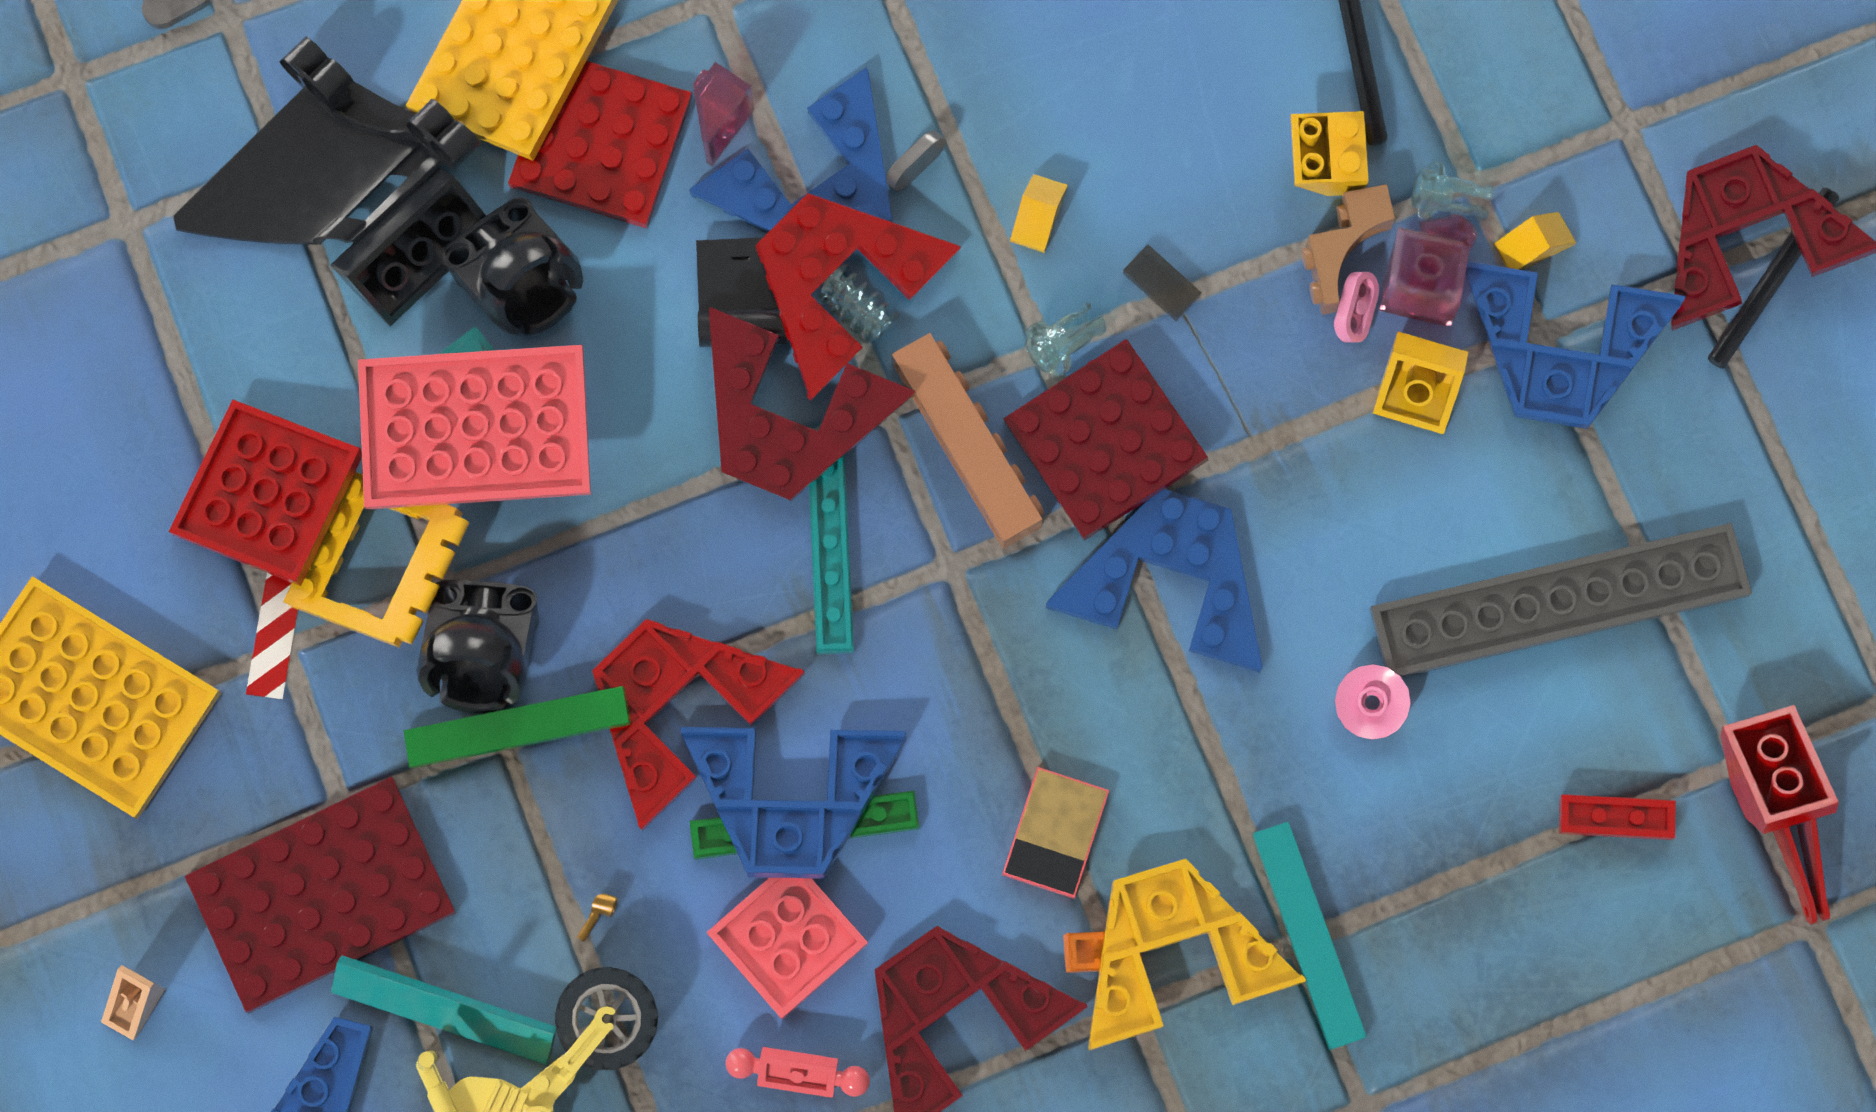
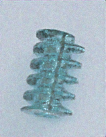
M844 264L837 268L826 280L819 293L818 300L821 304L830 303L829 311L832 314L840 313V321L843 324L851 322V332L855 334L862 332L861 341L863 343H870L883 336L900 317V312L897 311L888 316L886 312L890 303L887 301L877 306L875 303L879 293L874 292L867 297L865 292L869 284L864 282L856 287L854 283L858 274L854 272L845 277L844 273L848 264Z

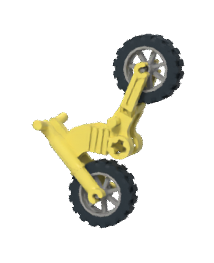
M601 967L588 970L577 976L562 992L555 1012L556 1032L566 1052L522 1088L503 1079L466 1077L459 1080L449 1090L446 1082L442 1081L435 1066L438 1057L432 1050H427L420 1054L416 1068L428 1092L427 1097L434 1112H554L553 1105L555 1100L573 1082L578 1069L582 1065L596 1070H616L634 1063L648 1050L655 1037L658 1024V1011L655 999L641 979L623 969ZM602 990H614L621 993L612 1007L606 1006ZM594 992H597L600 1008L597 1011L582 1005L583 1001ZM627 998L632 1004L635 1014L615 1015V1011L624 999ZM579 1010L594 1016L590 1024L579 1029L577 1020ZM635 1020L633 1031L628 1038L615 1025L616 1021ZM610 1030H613L622 1043L614 1047L604 1048L606 1035Z

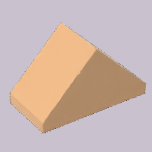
M121 965L117 969L101 1023L134 1041L166 989Z

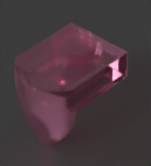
M1453 214L1420 222L1424 257L1428 259L1469 251L1477 240L1478 233L1470 220L1461 215Z

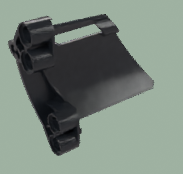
M305 36L279 61L281 66L302 89L172 216L176 231L209 237L275 244L321 245L326 239L339 240L344 243L358 242L441 165L445 164L449 168L456 170L481 143L463 123L454 120L451 114L434 99H431L414 114L356 83L339 63L332 58L329 59L316 43ZM390 175L408 177L365 221L348 218Z

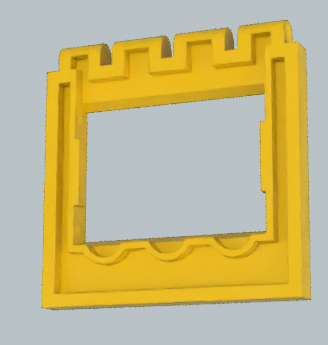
M355 472L302 585L299 586L292 583L283 602L297 610L400 648L402 641L413 644L424 621L415 616L417 611L425 614L428 613L440 587L431 582L433 577L440 580L444 579L455 555V552L447 548L448 544L459 546L470 522L461 518L463 513L459 509L447 504L389 508L418 520L421 518L429 520L384 618L380 619L372 613L348 604L329 600L326 598L328 594L326 587L332 575L338 573L343 563V551L347 543L354 539L360 527L358 520L365 508L363 474Z

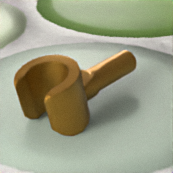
M605 893L597 895L593 900L589 918L580 930L577 938L585 942L599 920L600 914L612 917L618 898Z

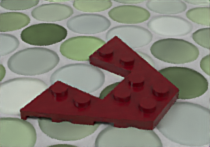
M1753 145L1687 171L1674 292L1676 295L1685 296V300L1671 319L1672 331L1742 304L1740 293L1716 240L1720 237L1784 213L1811 277L1875 254L1876 241L1857 227L1851 218L1834 209L1833 205L1814 189H1809L1796 179L1790 170L1782 164L1773 161L1770 155L1758 145Z
M710 307L709 309L721 472L792 501L809 484L817 480L830 466L858 445L871 431L886 421L892 413L916 394L915 390L846 363L819 431L774 414L752 403L780 336Z
M934 927L875 969L894 1112H942L963 1097L919 1033L978 991L982 990L1025 1052L1087 1009V1004L1057 990L1044 981L1034 978L1008 962L981 950V948L954 936L941 927Z

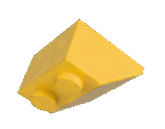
M1397 331L1373 414L1444 435L1465 373L1469 352Z

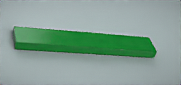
M620 686L403 730L409 767L413 769L631 725L626 690L625 687Z
M914 790L873 796L848 839L919 830ZM720 817L689 821L695 860L737 854Z

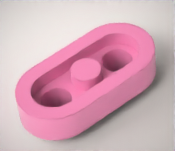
M1353 272L1345 281L1334 320L1336 334L1343 342H1362L1369 333L1379 296V284L1371 272Z

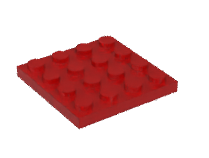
M586 61L534 161L520 155L517 156L508 181L509 187L647 229L693 98L692 92Z
M232 399L168 532L175 537L301 586L362 459V449Z

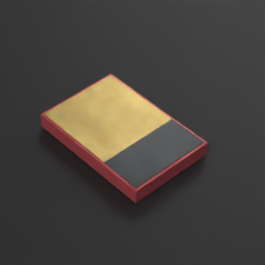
M1037 767L1002 876L1074 899L1109 790Z

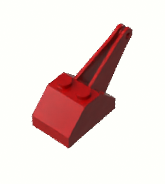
M1795 705L1722 726L1720 737L1729 779L1745 818L1763 834L1774 833L1797 890L1807 922L1810 925L1817 923V913L1822 921L1830 919L1816 818L1836 813L1839 802ZM1789 826H1797L1808 882Z

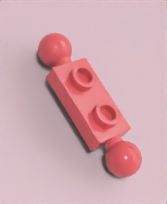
M762 1047L760 1058H755L748 1049L737 1048L728 1054L725 1062L728 1073L734 1078L744 1079L752 1073L758 1074L757 1086L833 1098L835 1086L841 1087L845 1094L857 1097L864 1094L870 1085V1077L864 1068L850 1066L844 1071H837L838 1058Z

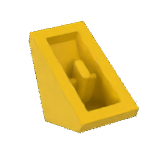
M1033 174L1022 195L1010 242L1045 253L1068 185Z
M1553 212L1530 217L1495 242L1494 246L1506 268L1525 270L1574 246L1576 241L1561 214Z

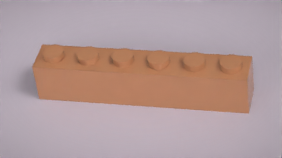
M928 333L892 353V365L905 387L916 391L912 399L1002 549H1005L1039 530L1042 526L1043 519L1041 516L1045 514L1036 496L1032 495L1029 497L1022 485L1026 481L1016 464L1010 466L1005 458L1004 453L1007 452V449L998 433L991 435L985 425L988 417L980 403L977 401L973 404L966 392L970 389L964 376L960 371L954 373L947 362L951 359V356L941 340L935 342L931 333Z

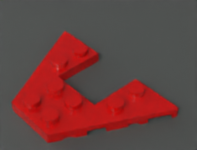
M809 193L756 244L755 247L759 259L764 264L768 285L770 290H773L780 311L779 316L786 337L790 340L794 351L795 363H798L808 392V399L814 398L846 363L863 348L811 294L858 249L910 300L961 249L959 245Z
M645 619L592 670L598 691L620 686L625 687L631 725L612 728L610 732L639 828L643 831L697 779L646 724L698 674L752 726L805 675V672L800 668L796 669L768 660L766 657L746 653L741 649L717 641H709L694 636L692 633L680 629H672L661 623Z

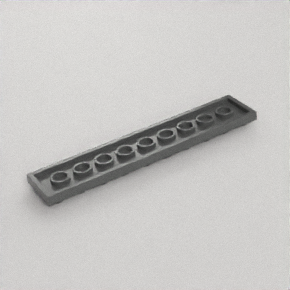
M1732 523L1378 604L1371 606L1369 610L1384 666L1402 678L1749 597L1752 591Z

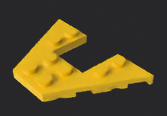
M1186 858L1123 877L1112 882L1088 1048L1089 1051L1160 1029L1164 1026L1140 954L1208 933L1232 1005L1302 984L1306 979L1303 975H1299L1277 953L1278 950L1271 943H1267L1259 935V931L1240 912L1237 913L1219 895L1221 893L1210 882L1205 881L1199 875V871Z

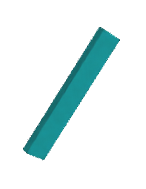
M843 455L817 480L809 484L817 655L854 653L845 455Z
M1289 821L1253 833L1252 837L1299 968L1306 979L1305 984L1329 1051L1365 1039L1367 1037Z
M343 955L337 961L331 989L333 994L546 1065L551 1058L557 1033L556 1026Z

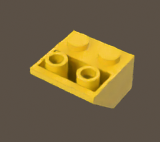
M1364 111L1290 115L1294 186L1326 196H1343L1344 192L1365 189L1367 187L1368 166Z

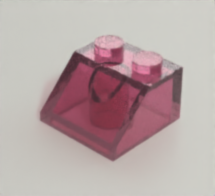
M714 62L709 70H702L693 84L706 162L712 167L754 112L751 85Z
M1398 227L1383 281L1379 311L1450 327L1461 305L1470 244Z

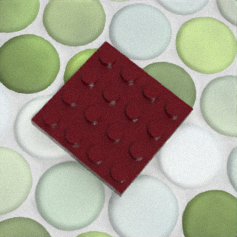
M1127 339L1003 418L1005 424L1084 541L1209 461L1208 456Z

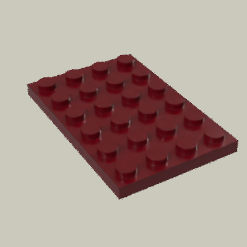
M389 777L185 875V879L243 1008L248 1014L334 973L337 961L341 955L359 961L456 914L393 777Z

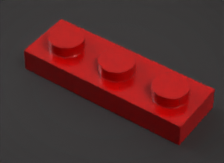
M1562 794L1559 797V834L1673 840L1675 839L1676 800Z

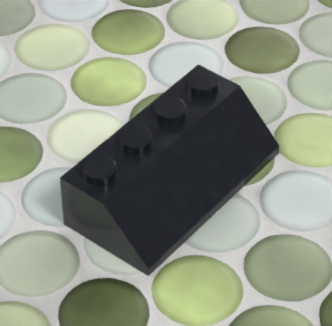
M439 167L364 237L346 249L331 264V267L391 327L449 272L442 260L444 250L462 233L486 217V214L456 178Z

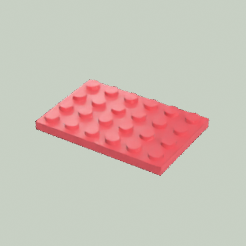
M582 345L358 360L364 507L366 509L591 495L584 348Z

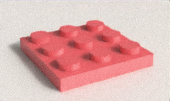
M768 878L706 932L781 1019H784L868 945L864 937L812 878Z

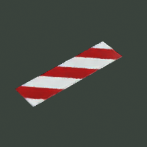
M267 573L246 695L283 699L298 610L283 602L292 583Z

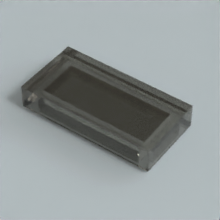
M1147 245L1123 269V274L1175 321L1201 297L1202 292L1150 245Z

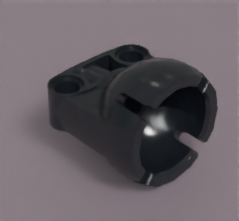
M522 197L514 198L492 211L455 239L442 254V260L456 284L468 293L494 324L501 330L514 335H519L520 332L526 335L538 334L556 325L571 311L577 300L573 289H581L584 280L578 257L539 216L531 202Z
M441 580L436 582L435 584L440 587L429 608L416 669L418 681L423 691L430 697L440 693V701L443 705L470 713L496 712L503 709L507 703L513 704L523 692L534 632L539 625L537 595L528 587L508 583L476 580ZM442 679V687L440 692V680Z

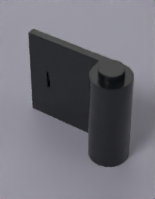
M762 238L696 240L699 303L698 337L700 347H712L709 320L710 307L778 334L780 337L777 344H788L773 290H770L764 264L761 263L755 247Z

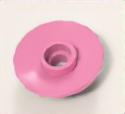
M1375 664L1360 666L1348 673L1339 684L1335 698L1337 716L1344 727L1358 737L1371 740L1385 738L1399 730L1408 717L1411 704L1408 688L1402 678L1388 667ZM1371 695L1379 699V706L1374 710L1368 709L1365 705V699Z

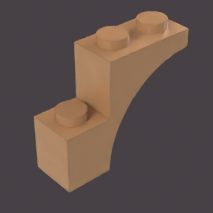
M1387 184L1344 192L1340 205L1336 206L1339 226L1346 228L1309 235L1306 248H1302L1305 270L1311 269L1314 281L1309 285L1311 299L1314 305L1319 304L1321 315L1334 313L1337 310L1340 302L1338 295L1339 271L1348 255L1364 240L1378 233L1391 230L1395 217Z

